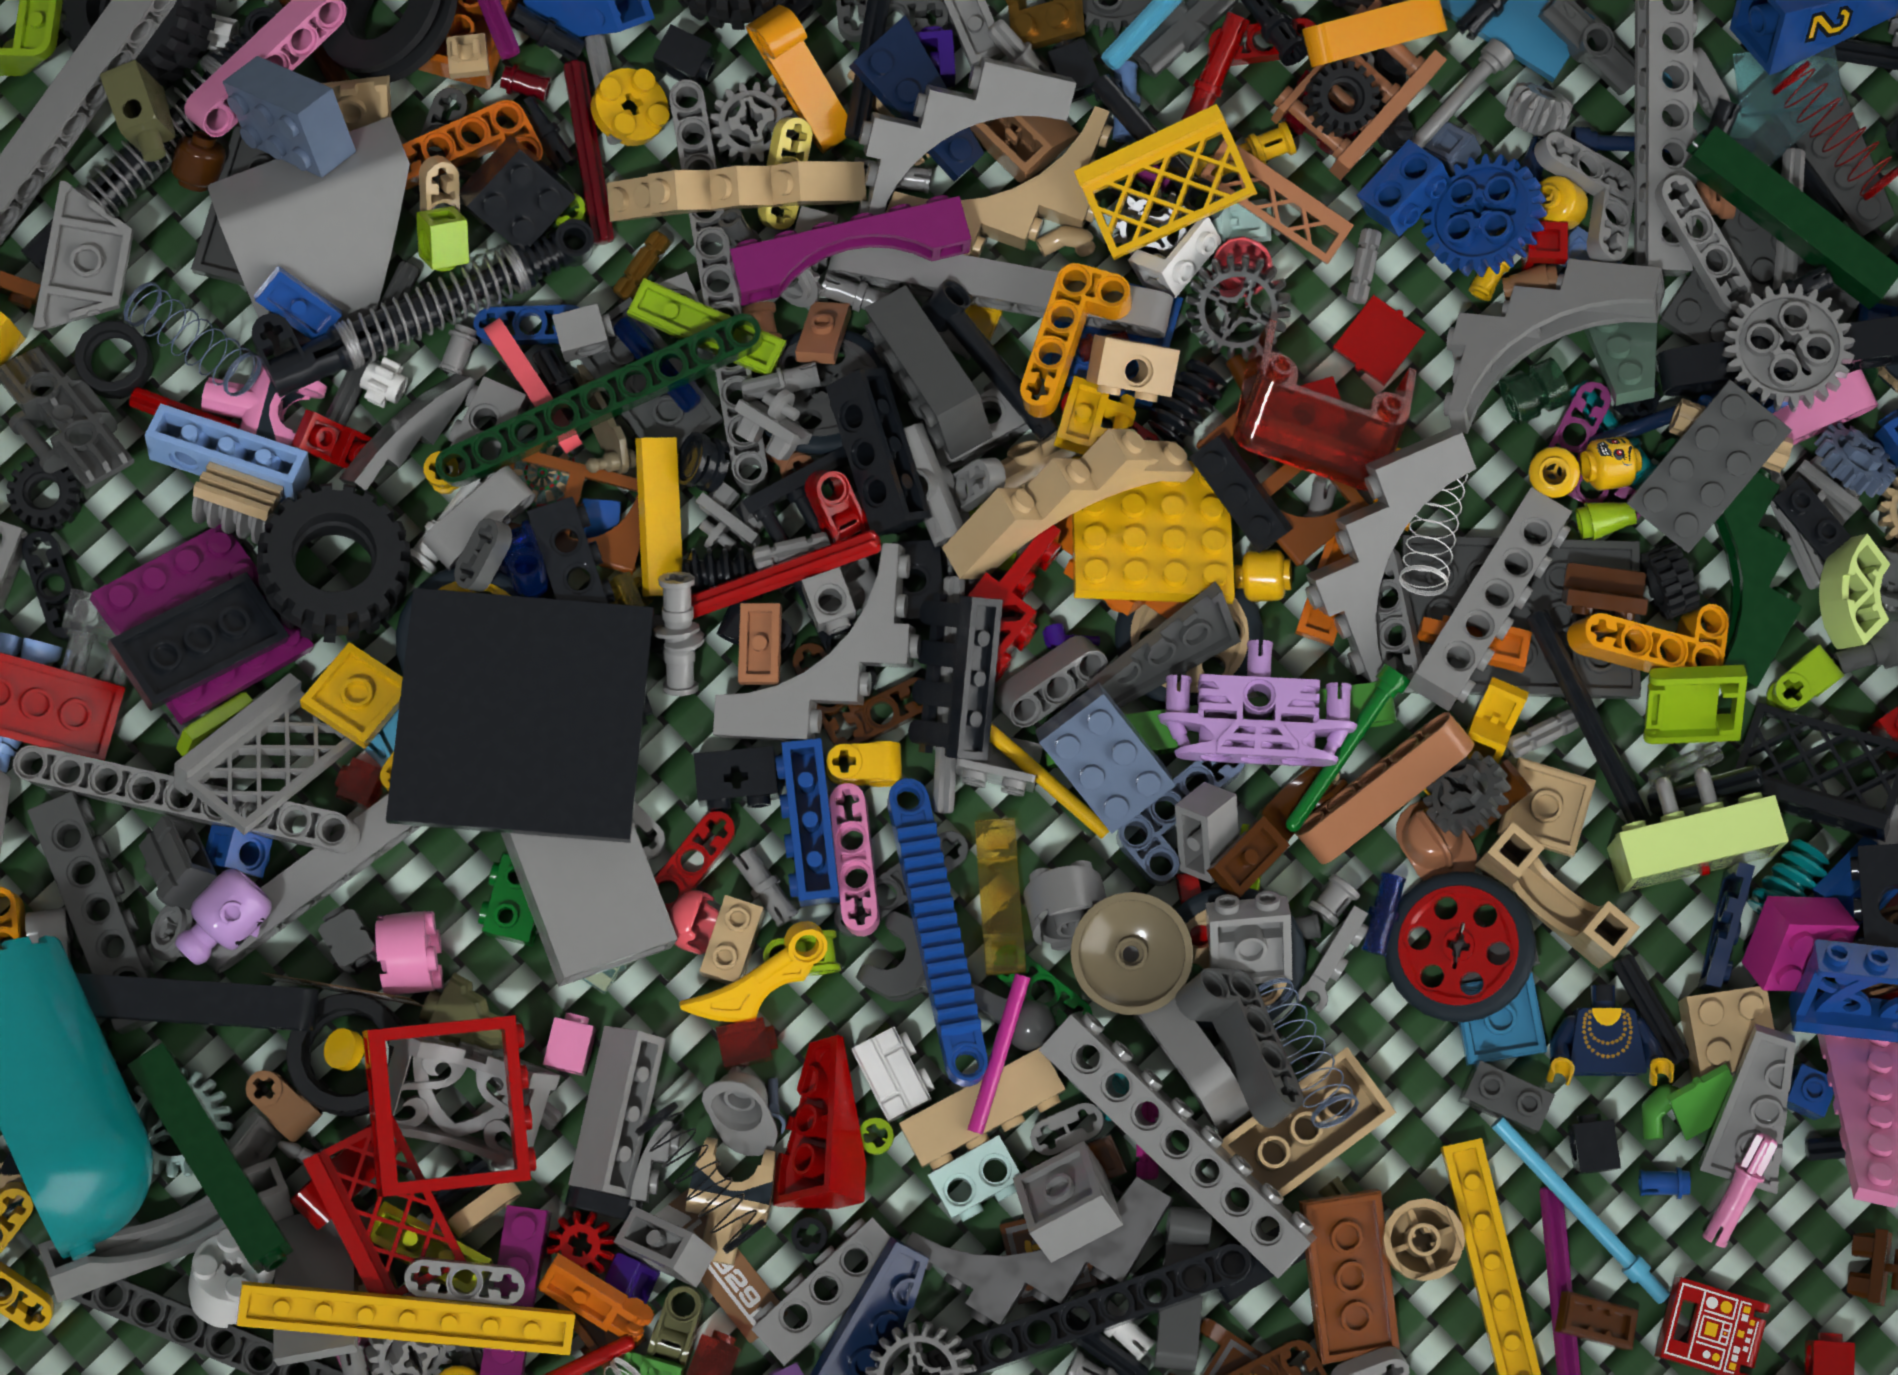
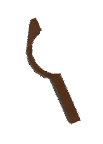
M1307 766L1286 784L1260 810L1256 820L1206 870L1226 894L1240 898L1290 846L1288 842L1295 832H1290L1286 828V821L1321 771V767ZM1343 778L1335 785L1331 783L1311 814L1349 785L1347 781Z

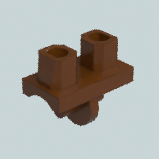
M1876 1228L1875 1233L1853 1234L1852 1256L1872 1259L1871 1274L1850 1271L1847 1285V1293L1862 1299H1868V1302L1872 1305L1885 1307L1889 1274H1892L1891 1290L1898 1291V1249H1895L1894 1263L1890 1264L1893 1233H1889V1230Z

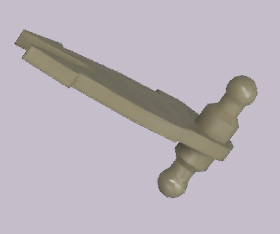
M583 364L577 365L579 373H573L576 388L594 380V377ZM600 391L593 394L590 398L589 404L594 410H602L608 406ZM614 418L592 427L601 449H604L605 454L602 458H590L586 461V469L589 472L596 473L599 470L605 469L607 472L614 471L615 473L624 474L628 472L629 468L636 466V451L627 448L626 437L621 426H617Z

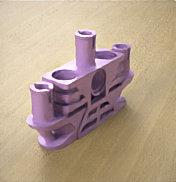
M1259 640L1247 642V676L1200 674L1198 680L1197 713H1190V686L1192 678L1187 675H1181L1180 691H1177V675L1166 676L1165 713L1158 714L1157 716L1161 724L1168 727L1172 738L1176 740L1179 748L1174 753L1180 759L1286 766H1332L1337 764L1339 760L1334 755L1337 748L1341 747L1348 733L1354 732L1358 726L1357 723L1350 721L1351 684L1342 683L1340 699H1338V682L1326 684V719H1319L1318 705L1320 694L1318 692L1320 680L1271 677L1273 642L1263 640L1261 656L1258 655ZM1255 691L1262 692L1267 696L1269 703L1262 707L1254 706L1248 700V695ZM1272 714V720H1264ZM1187 731L1199 732L1198 743H1190ZM1327 737V743L1323 750L1315 748V738Z

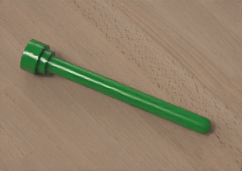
M1384 663L1375 676L1378 678L1374 685L1377 687L1376 691L1354 721L1358 724L1356 730L1348 733L1343 744L1337 748L1334 754L1339 759L1337 764L1325 766L1321 769L1288 817L1286 828L1290 832L1300 830L1390 697L1394 699L1398 693L1403 694L1410 683L1407 677Z

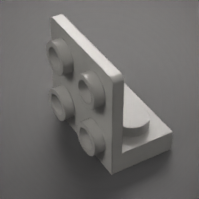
M1009 737L1040 764L1043 747L1039 743ZM990 742L988 760L957 759L956 776L963 778V784L979 788H985L986 782L1001 785V792L1024 797L1025 791L1032 793L1034 791L1036 775L1025 773Z

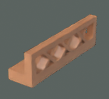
M1224 138L1219 141L1213 150L1214 154L1211 158L1218 161L1221 158L1223 159L1227 148ZM1236 144L1252 182H1257L1269 190L1271 203L1255 205L1247 198L1237 204L1323 263L1328 264L1354 225ZM1231 155L1228 163L1237 167ZM1207 163L1198 177L1206 179L1213 184L1215 177L1211 175V172L1216 166ZM1238 174L1239 181L1220 182L1218 190L1231 195L1236 192L1230 188L1231 186L1240 185V190L1246 187L1241 175ZM1276 196L1282 199V201L1276 202ZM1289 204L1301 212L1303 225L1288 228L1282 224L1277 206ZM1272 207L1273 217L1262 209ZM1308 218L1314 221V223L1308 224ZM1321 226L1336 236L1326 252L1312 244L1310 227ZM1304 229L1305 239L1294 231Z

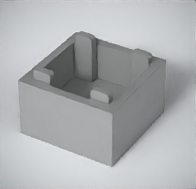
M1085 1141L1013 1178L1029 1234L1051 1263L1123 1226L1106 1171Z

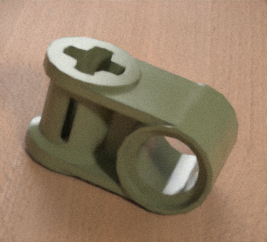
M684 1285L676 1287L668 1293L659 1320H657L652 1332L646 1355L654 1356L659 1354L679 1361L680 1365L687 1366L695 1343L696 1330L704 1309L703 1295L698 1289L693 1286ZM681 1292L689 1293L695 1300V1309L689 1316L678 1314L674 1308V1300ZM663 1340L679 1344L680 1347L664 1343Z

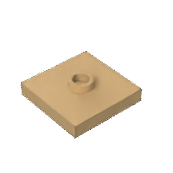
M1519 757L1515 768L1533 791L1501 816L1496 835L1500 836L1514 822L1540 843L1545 850L1573 858L1596 780Z

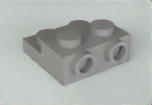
M1263 891L1258 893L1255 899L1239 900L1234 895L1226 894L1217 897L1215 902L1206 903V929L1210 968L1241 970L1247 973L1255 984L1265 983L1276 978L1292 980L1291 912L1287 896H1279L1278 893L1273 891Z

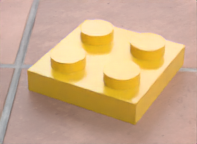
M349 642L300 699V705L303 709L366 749L399 709L403 677Z

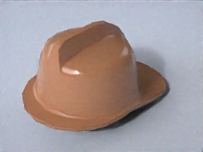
M1423 801L1410 805L1401 813L1396 824V838L1400 848L1423 881L1434 875L1452 871L1475 872L1476 867L1474 865L1477 863V853L1464 829L1459 837H1455L1450 830L1444 833L1427 815L1426 812L1429 808Z

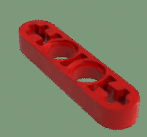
M713 811L705 815L655 877L657 886L664 882H672L679 888L677 899L669 904L664 903L668 914L679 897L688 891L695 890L734 840L736 829L733 820L728 814L721 811ZM721 821L726 822L724 830L727 835L724 838L716 836L709 845L711 848L716 849V851L710 855L704 846L694 841L700 836L702 841L705 842L711 834L708 825L711 822L718 825ZM691 850L700 852L704 857L702 868L696 872H688L681 865L683 855Z

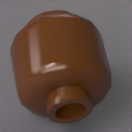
M194 131L193 135L182 137L177 141L171 172L178 179L180 186L196 192L207 191L209 184L219 180L224 168L226 150L220 143L216 142V137L210 136L204 131Z

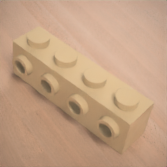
M1040 1048L1003 1067L983 1135L967 1130L982 1080L978 1084L965 1087L899 1123L921 1168L930 1165L932 1170L935 1171L953 1161L954 1157L951 1153L966 1145L968 1151H971L989 1141L987 1133L1001 1126L1004 1132H1007L1026 1121L1023 1116L1024 1113L1036 1107L1042 1113L1062 1102L1058 1095L1065 1091V1087L1051 1061L1039 1051Z

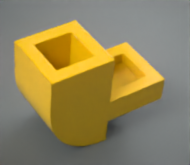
M1495 677L1491 678L1466 730V733L1474 741V747L1467 755L1469 759H1471L1475 751H1478L1484 758L1490 755L1499 764L1507 747L1512 729L1527 701L1529 692Z

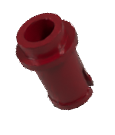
M514 64L513 67L506 65L501 77L500 88L506 89V93L510 95L512 92H516L526 96H535L536 99L545 102L552 78L520 70L517 64Z

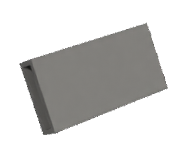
M632 824L631 843L501 833L559 987L671 949L678 940L634 824Z

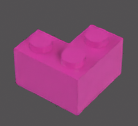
M1767 896L1742 963L1763 991H1796L1813 952L1815 940L1853 943L1859 925L1837 898Z

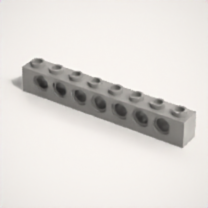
M1635 0L1634 265L1662 268L1663 276L1679 277L1693 271V265L1657 205L1655 190L1662 180L1674 175H1683L1689 178L1694 186L1697 183V177L1686 170L1683 165L1691 156L1686 152V149L1697 136V130L1693 127V112L1696 109L1698 97L1697 91L1693 89V74L1697 68L1698 57L1696 51L1693 50V35L1697 30L1698 18L1697 14L1693 12V0H1671L1673 4L1672 11L1664 6L1662 0ZM1663 34L1671 38L1673 43L1672 50L1664 45L1662 40ZM1663 72L1669 74L1672 78V88L1664 84L1662 79ZM1663 110L1671 115L1673 120L1672 127L1663 121ZM1663 149L1668 150L1672 155V165H1668L1663 160ZM1679 187L1672 189V200L1678 199V196L1682 194ZM1691 205L1684 207V209L1678 211L1677 213L1680 217L1683 213H1686L1693 209ZM1690 217L1686 223V230L1692 237L1693 227L1697 221L1695 217ZM1663 226L1668 227L1672 233L1671 243L1667 242L1662 235Z
M1080 1011L1071 1014L1042 1045L1039 1051L1277 1279L1281 1277L1317 1239L1311 1232L1314 1229L1311 1222L1297 1211L1292 1214L1281 1203L1284 1198L1269 1183L1262 1185L1251 1175L1254 1171L1251 1165L1238 1154L1232 1157L1221 1146L1223 1140L1212 1128L1207 1125L1202 1128L1191 1118L1194 1113L1184 1101L1178 1097L1172 1100L1161 1089L1164 1084L1152 1071L1148 1069L1142 1071L1131 1061L1134 1055L1125 1045L1117 1040L1114 1043L1102 1033L1104 1026L1098 1019L1088 1012L1084 1015ZM1086 1045H1092L1098 1050L1100 1060L1097 1066H1091L1085 1062L1083 1049ZM1115 1073L1123 1074L1128 1079L1129 1091L1127 1094H1120L1113 1088L1112 1079ZM1144 1102H1152L1157 1106L1159 1110L1157 1122H1149L1143 1117L1142 1105ZM1174 1130L1183 1131L1188 1136L1189 1147L1186 1151L1178 1150L1172 1144L1171 1136ZM1203 1159H1211L1217 1163L1219 1167L1217 1179H1209L1202 1173L1201 1163ZM1239 1187L1248 1193L1250 1199L1248 1207L1241 1208L1233 1203L1231 1199L1233 1188ZM1264 1216H1270L1277 1220L1280 1226L1278 1236H1269L1264 1233L1261 1228V1220Z

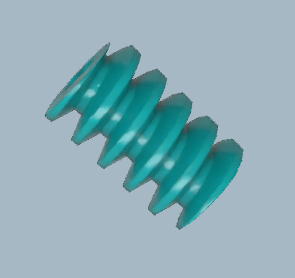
M1794 839L1790 843L1792 851H1785L1781 855L1782 863H1775L1772 866L1771 872L1773 876L1766 875L1761 880L1763 888L1753 890L1752 898L1754 901L1747 900L1748 905L1760 915L1767 896L1807 897L1803 891L1805 889L1813 891L1812 889L1817 885L1813 880L1814 877L1823 879L1828 874L1823 868L1825 864H1830L1825 855L1807 842Z

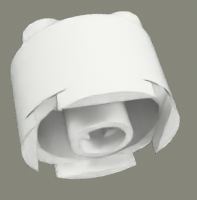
M228 1228L223 1229L219 1234L204 1241L193 1256L188 1285L191 1307L194 1313L204 1322L218 1328H228V1324H236L241 1281L273 1284L275 1270L270 1272L264 1270L258 1274L248 1263Z

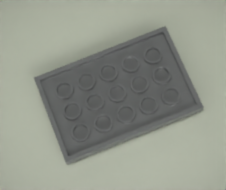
M1403 535L1401 538V559L1407 553L1413 552L1407 547L1406 540L1415 535ZM1430 536V537L1437 538V537H1444V536ZM1452 536L1438 539L1449 548L1453 546L1454 537ZM1414 537L1408 540L1409 547L1418 552L1436 554L1449 550L1444 544L1434 539ZM1456 537L1455 546L1451 549L1453 560L1448 566L1450 576L1447 590L1435 596H1423L1408 591L1417 635L1423 617L1442 621L1443 615H1452L1499 538ZM1526 538L1532 544H1540L1538 539ZM1564 540L1560 548L1552 545L1546 554L1552 558V561L1541 579L1533 575L1527 586L1534 590L1522 610L1514 606L1508 617L1515 620L1512 627L1532 632L1527 622V617L1539 610H1547L1591 698L1638 700L1641 697L1640 670L1583 656L1571 649L1567 641L1569 627L1573 622L1591 615L1572 613V606L1564 604L1561 601L1567 563L1573 562L1640 571V542ZM1450 551L1441 555H1434L1443 560L1446 565L1451 560ZM1414 553L1405 556V562L1410 566L1426 565L1436 569L1445 567L1440 560L1429 555ZM1402 560L1403 568L1408 567ZM1505 565L1511 574L1521 575L1515 566ZM1447 567L1440 570L1446 576H1448ZM1418 570L1405 572L1406 582L1415 586H1436L1445 581L1441 576L1433 572ZM1446 583L1434 588H1413L1424 591H1436L1446 586ZM1486 596V599L1492 605L1502 606L1500 600L1495 596ZM1595 610V614L1604 613L1611 615L1609 610ZM1635 614L1634 622L1640 623L1639 614ZM1401 625L1402 644L1406 638V630L1405 627ZM1533 632L1523 673L1487 665L1483 672L1476 668L1470 677V680L1476 684L1469 695H1484L1491 678L1495 677L1529 692L1528 697L1565 698ZM1625 637V645L1631 650L1630 642ZM1419 640L1424 660L1433 644ZM1401 655L1403 672L1401 674L1407 677L1408 674L1413 673V669L1405 666L1403 656ZM1453 657L1447 658L1448 663L1452 667L1464 668L1460 660ZM1416 691L1408 692V693L1419 694V693H1417Z

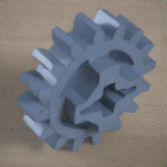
M1838 423L1836 426L1830 424L1814 443L1818 447L1815 454L1824 458L1820 464L1826 467L1830 476L1838 478L1842 481L1845 488L1849 487L1850 490H1855L1859 495L1865 491L1871 498L1875 494L1881 496L1896 478V475L1893 473L1896 467L1887 462L1890 456L1885 453L1879 442H1873L1868 439V434L1856 430L1854 426L1850 425L1846 429L1841 423Z

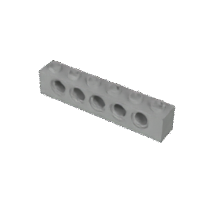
M1530 488L1408 685L1409 688L1447 711H1450L1456 700L1464 704L1476 684L1470 680L1471 675L1476 668L1482 672L1485 670L1495 653L1494 650L1489 648L1495 637L1502 641L1515 621L1508 617L1514 606L1522 610L1534 590L1527 586L1533 575L1541 579L1552 561V558L1546 555L1550 547L1554 545L1560 548L1571 528L1565 525L1572 513L1571 510L1543 495L1536 489ZM1524 535H1533L1540 544L1528 542ZM1505 565L1515 566L1521 575L1511 574ZM1486 596H1495L1500 600L1502 606L1492 605L1488 602ZM1473 626L1478 628L1483 637L1471 635L1466 627ZM1453 657L1460 660L1464 668L1452 667L1448 663L1447 658Z

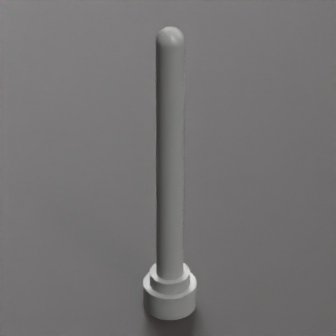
M1492 38L1481 50L1482 55L1479 58L1480 63L1418 130L1411 141L1424 148L1491 73L1496 74L1498 71H1504L1514 60V55L1508 47L1499 40Z

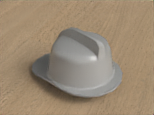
M734 1066L728 1074L724 1075L719 1081L710 1084L703 1091L702 1102L704 1108L709 1114L717 1134L725 1145L733 1151L746 1156L763 1155L765 1149L771 1150L775 1146L778 1131L774 1118L768 1108V1093L760 1079L751 1074L744 1073L740 1067Z

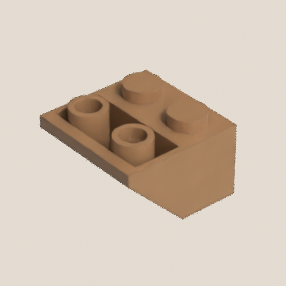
M1040 116L998 118L970 127L978 143L1020 184L1037 176L1079 136V133L1067 121Z

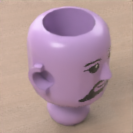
M237 869L225 870L194 900L191 906V915L197 923L191 929L181 932L176 938L175 945L191 962L196 965L203 964L210 958L212 948L217 943L226 949L235 950L250 935L257 938L261 924L271 913L272 903L267 895L244 873Z

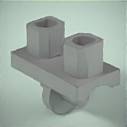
M786 389L780 391L776 396L766 392L762 402L754 399L747 403L739 399L734 409L741 414L735 433L750 442H759L764 430L772 433L765 451L777 460H789L797 446L808 444L813 435L793 422L798 419L800 411L793 407L795 395Z
M1817 455L1810 461L1805 459L1786 481L1787 486L1801 476L1843 526L1862 504L1858 501L1860 495L1855 490H1850L1849 487L1845 488L1842 483L1838 485L1827 476L1829 473L1826 467L1820 464L1824 458Z
M725 482L716 491L710 492L709 495L702 492L696 500V503L699 504V509L719 523L715 526L705 519L700 524L699 529L709 535L704 543V547L711 548L713 551L720 544L727 548L728 551H731L737 542L727 535L730 531L749 547L755 549L762 542L759 534L764 529L761 521L757 522L754 517L743 523L741 518L738 519L729 512L740 495Z

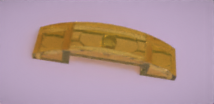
M1015 818L976 820V851L986 975L1026 973Z

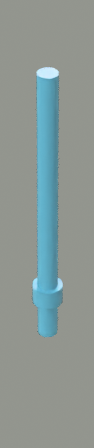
M1503 1116L1499 1117L1491 1125V1128L1623 1266L1622 1272L1633 1284L1638 1282L1658 1304L1664 1302L1669 1297L1670 1292L1650 1272L1651 1266L1640 1255L1635 1256Z

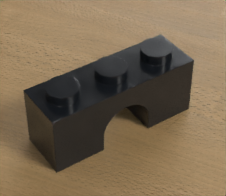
M1898 844L1858 846V856L1850 857L1852 881H1860L1861 897H1853L1854 920L1863 921L1864 937H1856V943L1898 948V925L1888 922L1879 910V903L1882 897L1887 892L1898 889Z

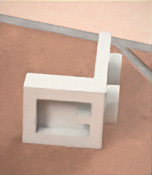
M1206 217L1197 221L1167 258L1159 253L1152 255L1137 249L1128 261L1143 286L1163 291L1176 298L1221 244V238L1210 218Z

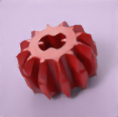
M576 1210L573 1212L574 1225L571 1226L564 1217L558 1219L560 1226L565 1230L563 1234L555 1230L549 1231V1237L560 1240V1244L547 1247V1253H561L562 1256L590 1272L589 1265H593L598 1273L603 1274L606 1269L599 1261V1258L602 1256L607 1260H614L615 1254L603 1249L604 1245L616 1244L613 1242L616 1237L608 1236L602 1238L601 1235L611 1227L607 1221L602 1222L594 1229L598 1217L597 1213L590 1212L586 1223L583 1224L581 1211ZM581 1234H587V1242L592 1245L589 1253L582 1251L583 1256L578 1257L576 1256L577 1249L572 1246V1241L575 1237L581 1239Z

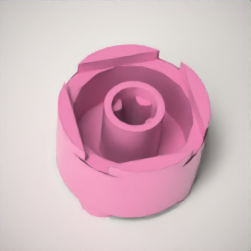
M424 910L377 916L378 921L375 923L377 961L381 962L382 971L387 972L386 974H379L383 993L402 995L442 989L444 987L441 965H438L437 954L442 953L440 931L436 929L434 912Z

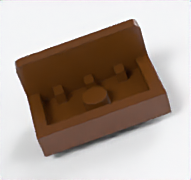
M1569 562L1566 564L1561 601L1566 605L1572 606V613L1594 615L1596 609L1609 610L1612 616L1634 621L1635 614L1646 615L1648 599L1643 597L1646 574L1641 571Z

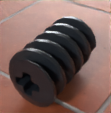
M1194 359L1186 363L1187 372H1179L1176 380L1178 384L1174 383L1172 396H1161L1157 402L1159 408H1151L1148 413L1150 419L1148 424L1154 432L1166 441H1176L1182 448L1185 447V443L1179 435L1181 433L1188 436L1195 434L1189 422L1193 421L1203 424L1204 419L1199 414V409L1212 412L1213 406L1207 399L1210 396L1221 400L1223 395L1217 386H1227V382L1215 370L1205 363Z
M691 548L687 559L682 560V572L690 573L695 577V583L691 588L694 587L696 593L707 589V587L711 588L759 570L754 564L753 556H751L750 560L746 559L743 548L738 549L734 560L730 558L727 548L722 549L719 559L714 558L711 548L706 549L703 559H699L696 549Z

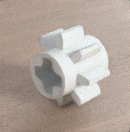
M383 357L381 364L371 361L360 380V388L367 390L364 398L382 408H385L387 401L397 404L408 384V377L401 375L404 367L387 357Z

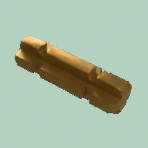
M651 232L644 242L646 246L640 248L624 271L625 277H620L613 287L614 293L623 300L629 297L633 299L638 290L637 286L641 284L643 278L647 279L660 260L658 256L664 254L669 247L670 240L661 232Z

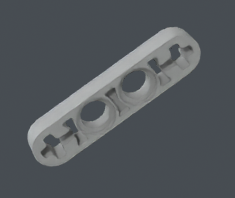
M1674 175L1662 180L1655 190L1657 205L1716 306L1728 314L1737 313L1736 310L1740 303L1749 307L1748 300L1750 295L1754 293L1753 286L1693 183L1683 175ZM1679 187L1682 194L1678 196V199L1671 201L1668 194L1672 189ZM1691 205L1693 210L1683 213L1679 217L1677 212ZM1690 217H1695L1702 222L1703 234L1700 238L1690 236L1686 230V223ZM1709 251H1715L1722 256L1723 266L1719 272H1714L1707 267L1706 256ZM1729 273L1732 275V278L1720 284L1716 280ZM1738 288L1741 295L1737 297V300L1730 302L1727 295L1731 293V290Z
M1394 548L1385 569V574L1391 578L1394 577V579L1384 580L1383 575L1379 589L1376 613L1377 639L1382 664L1384 665L1385 663L1399 673H1402V661L1396 657L1392 658V655H1402L1405 666L1413 669V673L1407 675V678L1411 681L1423 658L1419 639L1417 638L1409 592L1399 582L1400 572L1404 569L1399 552ZM1404 573L1401 577L1404 581H1406ZM1389 588H1395L1398 592L1397 603L1390 609H1384L1380 603L1382 593ZM1395 626H1404L1406 630L1405 641L1399 646H1391L1388 641L1390 630ZM1407 687L1404 692L1408 693L1413 692L1414 690Z

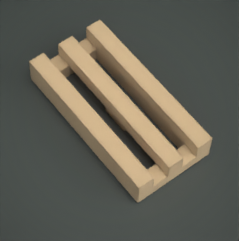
M209 461L206 466V472L203 471L200 475V482L197 481L194 485L193 496L266 521L283 497L284 487Z

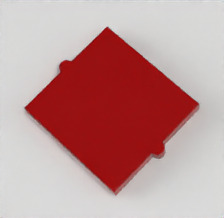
M1373 295L1333 346V349L1353 363L1356 371H1364L1381 385L1385 386L1424 336L1425 332L1405 318L1402 310H1394Z

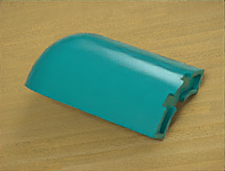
M44 935L38 939L39 943L32 944L29 936L4 941L1 944L3 950H0V1129L54 1246L63 1259L71 1256L72 1260H78L96 1251L95 1244L113 1236L136 1215L151 1185L153 1152L147 1131L61 941L56 937Z

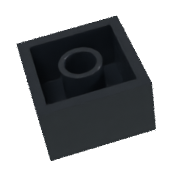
M511 134L460 188V196L465 205L513 246L518 244L531 247L533 242L544 233L576 198L566 181Z

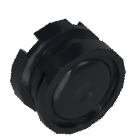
M692 432L687 436L678 453L679 483L687 487H695L696 485L699 490L708 493L716 491L723 483L728 472L730 461L725 460V453L730 452L729 444L719 438L710 439L706 434Z

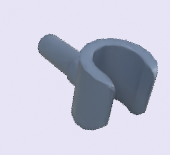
M770 1078L768 1079V1108L772 1116L781 1121V1134H783L787 1122L783 1114L780 1113L778 1079Z

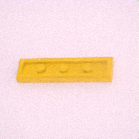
M677 437L636 438L643 597L663 596V588L660 587L658 581L659 576L669 572H682Z

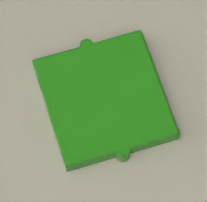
M1726 1063L1700 1078H1693L1691 1083L1667 1095L1686 1141L1714 1127L1733 1080Z

